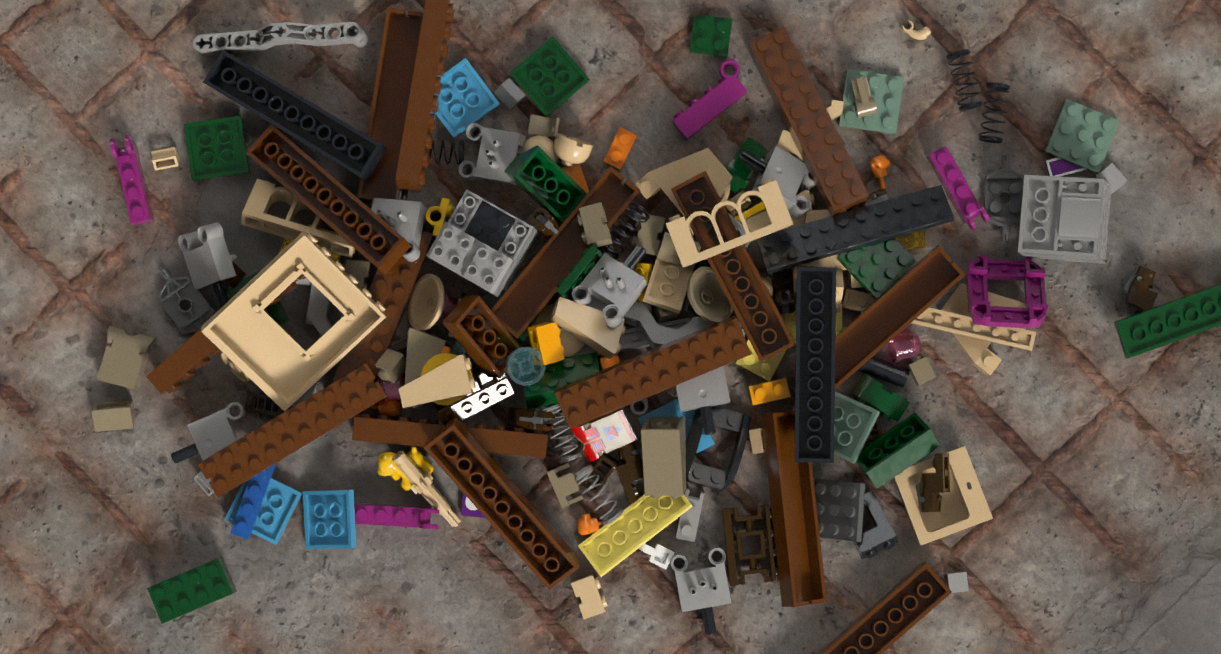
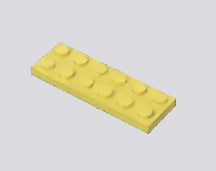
M644 494L623 510L621 516L601 527L579 544L578 547L602 577L693 506L685 495L679 498H671L670 496L652 498Z

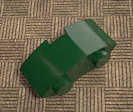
M749 136L726 167L733 177L730 182V190L735 193L740 188L745 189L750 182L748 176L754 169L739 160L738 156L741 151L745 150L763 162L766 159L763 155L767 149Z
M866 374L862 376L852 392L858 397L856 401L866 406L867 404L871 405L881 412V417L888 421L893 419L898 422L910 404L906 399L887 389L883 384Z

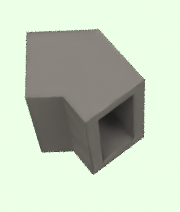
M1110 163L1096 175L1098 179H1104L1111 186V194L1128 181L1113 163Z
M200 471L193 479L208 496H211L215 493L209 484L211 478L206 479L202 471Z

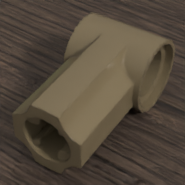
M867 77L851 80L850 83L855 99L854 108L857 117L877 113L874 97L871 96Z

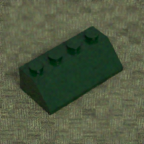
M535 146L516 156L504 171L539 206L546 209L561 223H564L587 195L539 146Z

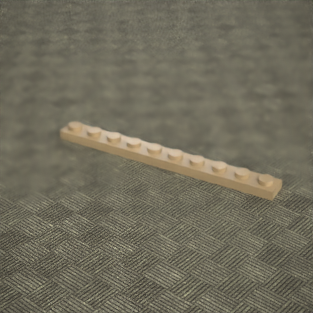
M846 289L842 307L862 312L875 300L868 293ZM934 308L926 309L912 322L921 326L1030 351L1033 349L1036 332L1021 328L976 325L969 316Z

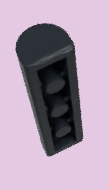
M875 356L858 369L860 372L901 388L904 387L910 373L908 369Z

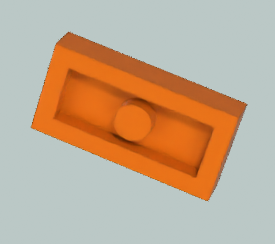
M620 127L603 162L621 170L637 135Z

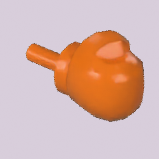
M883 155L875 156L870 161L874 178H879L881 189L885 188L883 176L887 175L886 171L890 166V161Z
M387 396L384 400L379 401V405L373 404L368 409H378L379 414L397 417L401 411V403L396 400L395 396Z
M588 513L582 514L581 518L576 521L577 531L580 535L594 533L599 530V526H604L602 521L598 522L597 518H592Z

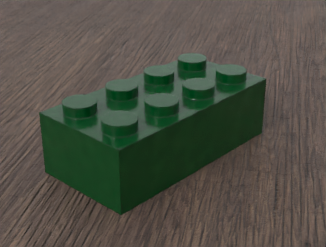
M597 352L564 357L562 361L547 365H535V362L522 364L521 372L527 408L559 404L555 395V389L600 371Z
M913 413L862 448L856 463L867 479L878 489L895 476L901 474L912 464L917 463L928 453L933 452L940 444L930 427L916 413Z
M222 556L147 588L162 624L237 592Z

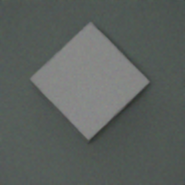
M966 571L947 573L948 588L952 593L969 591Z

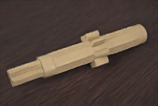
M403 451L396 453L392 460L411 482L410 489L415 494H422L434 509H440L439 514L452 527H457L461 519L432 484L433 477L428 471L426 473L422 472Z

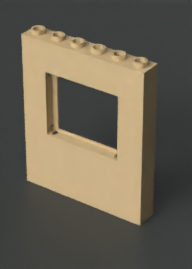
M305 231L299 234L201 326V332L284 412L386 318V308L379 301L375 302L371 298L372 294L365 287L362 289L358 285L359 281L352 274L348 275L344 271L345 267L338 260L335 262L330 257L331 253L324 246L321 248L317 244L318 240L311 233L307 234ZM301 274L344 314L340 320L306 351L264 311Z

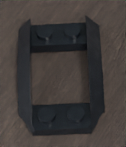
M711 406L715 428L737 433L728 470L724 471L693 462L703 431L700 409H695L686 443V482L723 491L736 477L744 452L751 417L747 413L741 414Z

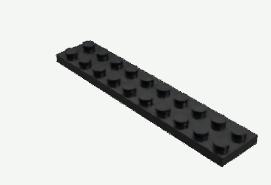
M938 185L774 232L756 239L767 274H771L954 221V216L942 185Z

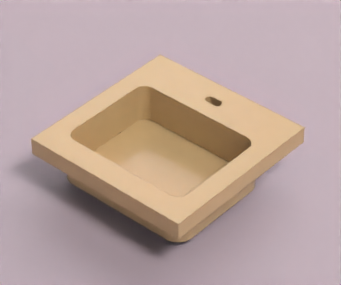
M965 446L947 452L949 453L950 492L940 493L942 495L941 512H921L916 491V485L920 483L922 473H936L933 467L934 458L910 466L894 477L920 546L993 519ZM967 482L970 484V490L967 487Z

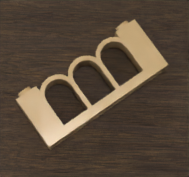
M771 178L760 182L761 186L758 187L759 192H745L740 196L737 204L731 201H722L715 205L711 214L697 211L691 214L687 220L685 216L680 217V214L669 218L670 222L666 223L682 267H687L794 225L777 181H772ZM755 195L764 202L772 224L750 233L741 205L746 197ZM726 205L732 206L737 210L746 235L728 242H724L715 217L718 209ZM703 215L711 220L720 245L699 253L690 230V224L695 217Z
M256 180L243 209L241 225L290 240H294L305 231L307 234L311 233L318 240L317 244L321 248L324 246L329 252L349 258L353 257L355 248L342 236L318 230L323 221L319 216L316 215L312 227L293 222L298 211L309 208L287 188H275L276 184L269 181ZM281 201L288 203L291 207L286 219H281L267 214L270 206L275 202Z

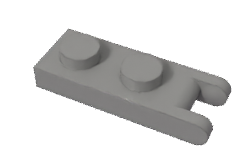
M686 487L684 495L693 507L680 516L676 538L695 542L705 491H700L699 498L688 496L690 488Z

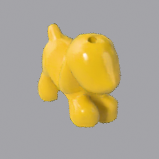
M412 446V449L406 455L422 472L426 473L428 471L431 474L434 470L431 460L423 456L415 446ZM391 451L382 452L378 456L377 473L381 476H391L395 481L402 478L400 483L405 491L410 490L411 482L392 460L396 453Z

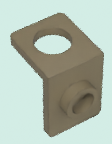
M530 115L527 133L550 138L557 137L560 118Z

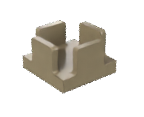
M569 463L547 472L562 508L584 499L583 495L570 500L567 498V495L579 491V485H577L573 472L562 476L557 475V472L570 467Z

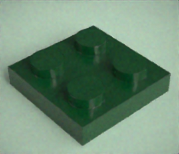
M695 14L689 53L727 58L732 19Z

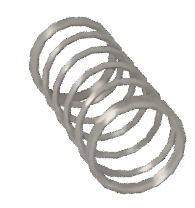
M555 404L542 410L550 411L560 407V405ZM561 408L557 409L556 411H554V412H552V413L554 414V413L560 411ZM564 415L555 416V418H560V417H564V418H562L561 420H559V421L553 423V425H555V424H557V423L563 421V420L565 419V416H564ZM568 425L557 426L552 429L567 427ZM569 427L550 438L553 440L572 436L554 447V449L575 446L558 456V459H561L559 460L560 464L582 456V453L562 457L579 446V444H571L558 447L575 437L573 434L555 437L568 430Z
M587 465L573 476L576 481L584 477L577 485L591 477L597 476L595 482L584 490L582 494L593 487L603 484L602 489L589 499L588 503L602 494L609 493L605 501L594 508L593 511L609 502L615 501L613 507L599 518L605 517L602 523L607 525L621 516L623 510L622 508L613 509L617 501H607L611 492H602L605 487L604 483L594 485L598 481L599 475L589 476L593 471V466Z

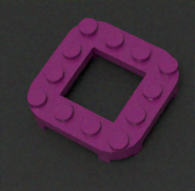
M980 255L978 259L969 264L966 275L968 312L972 322L976 325L991 327H1040L1048 310L1044 281L1046 272L1044 267L1041 268L1037 263L1033 262L1031 257H1025L1024 261L991 260L987 259V255ZM987 279L1024 281L1026 308L990 306Z

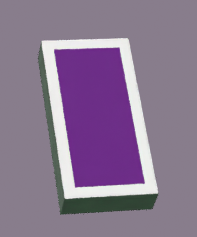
M1059 157L1045 161L1048 176L1062 177L1087 170Z

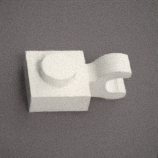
M647 544L639 548V550L651 555L648 561L664 569H667L675 553L659 544H656L655 548Z

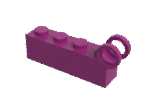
M733 60L725 61L720 68V84L715 88L713 86L709 87L704 92V97L700 100L698 98L694 99L688 104L690 108L685 112L680 110L673 116L675 118L673 120L674 126L686 141L747 93V90L737 79L740 72L737 62ZM726 66H733L736 74L727 76L723 69Z
M125 135L126 147L118 148L115 138L110 139V148L114 158H116L130 222L133 225L152 222L154 218L138 149L133 145L130 135Z
M947 146L926 157L963 224L967 223L970 229L974 230L976 225L973 218L980 215L984 222L990 221L986 210L976 200Z
M354 504L355 524L439 529V525L431 524L432 513H439L440 509H432V507Z

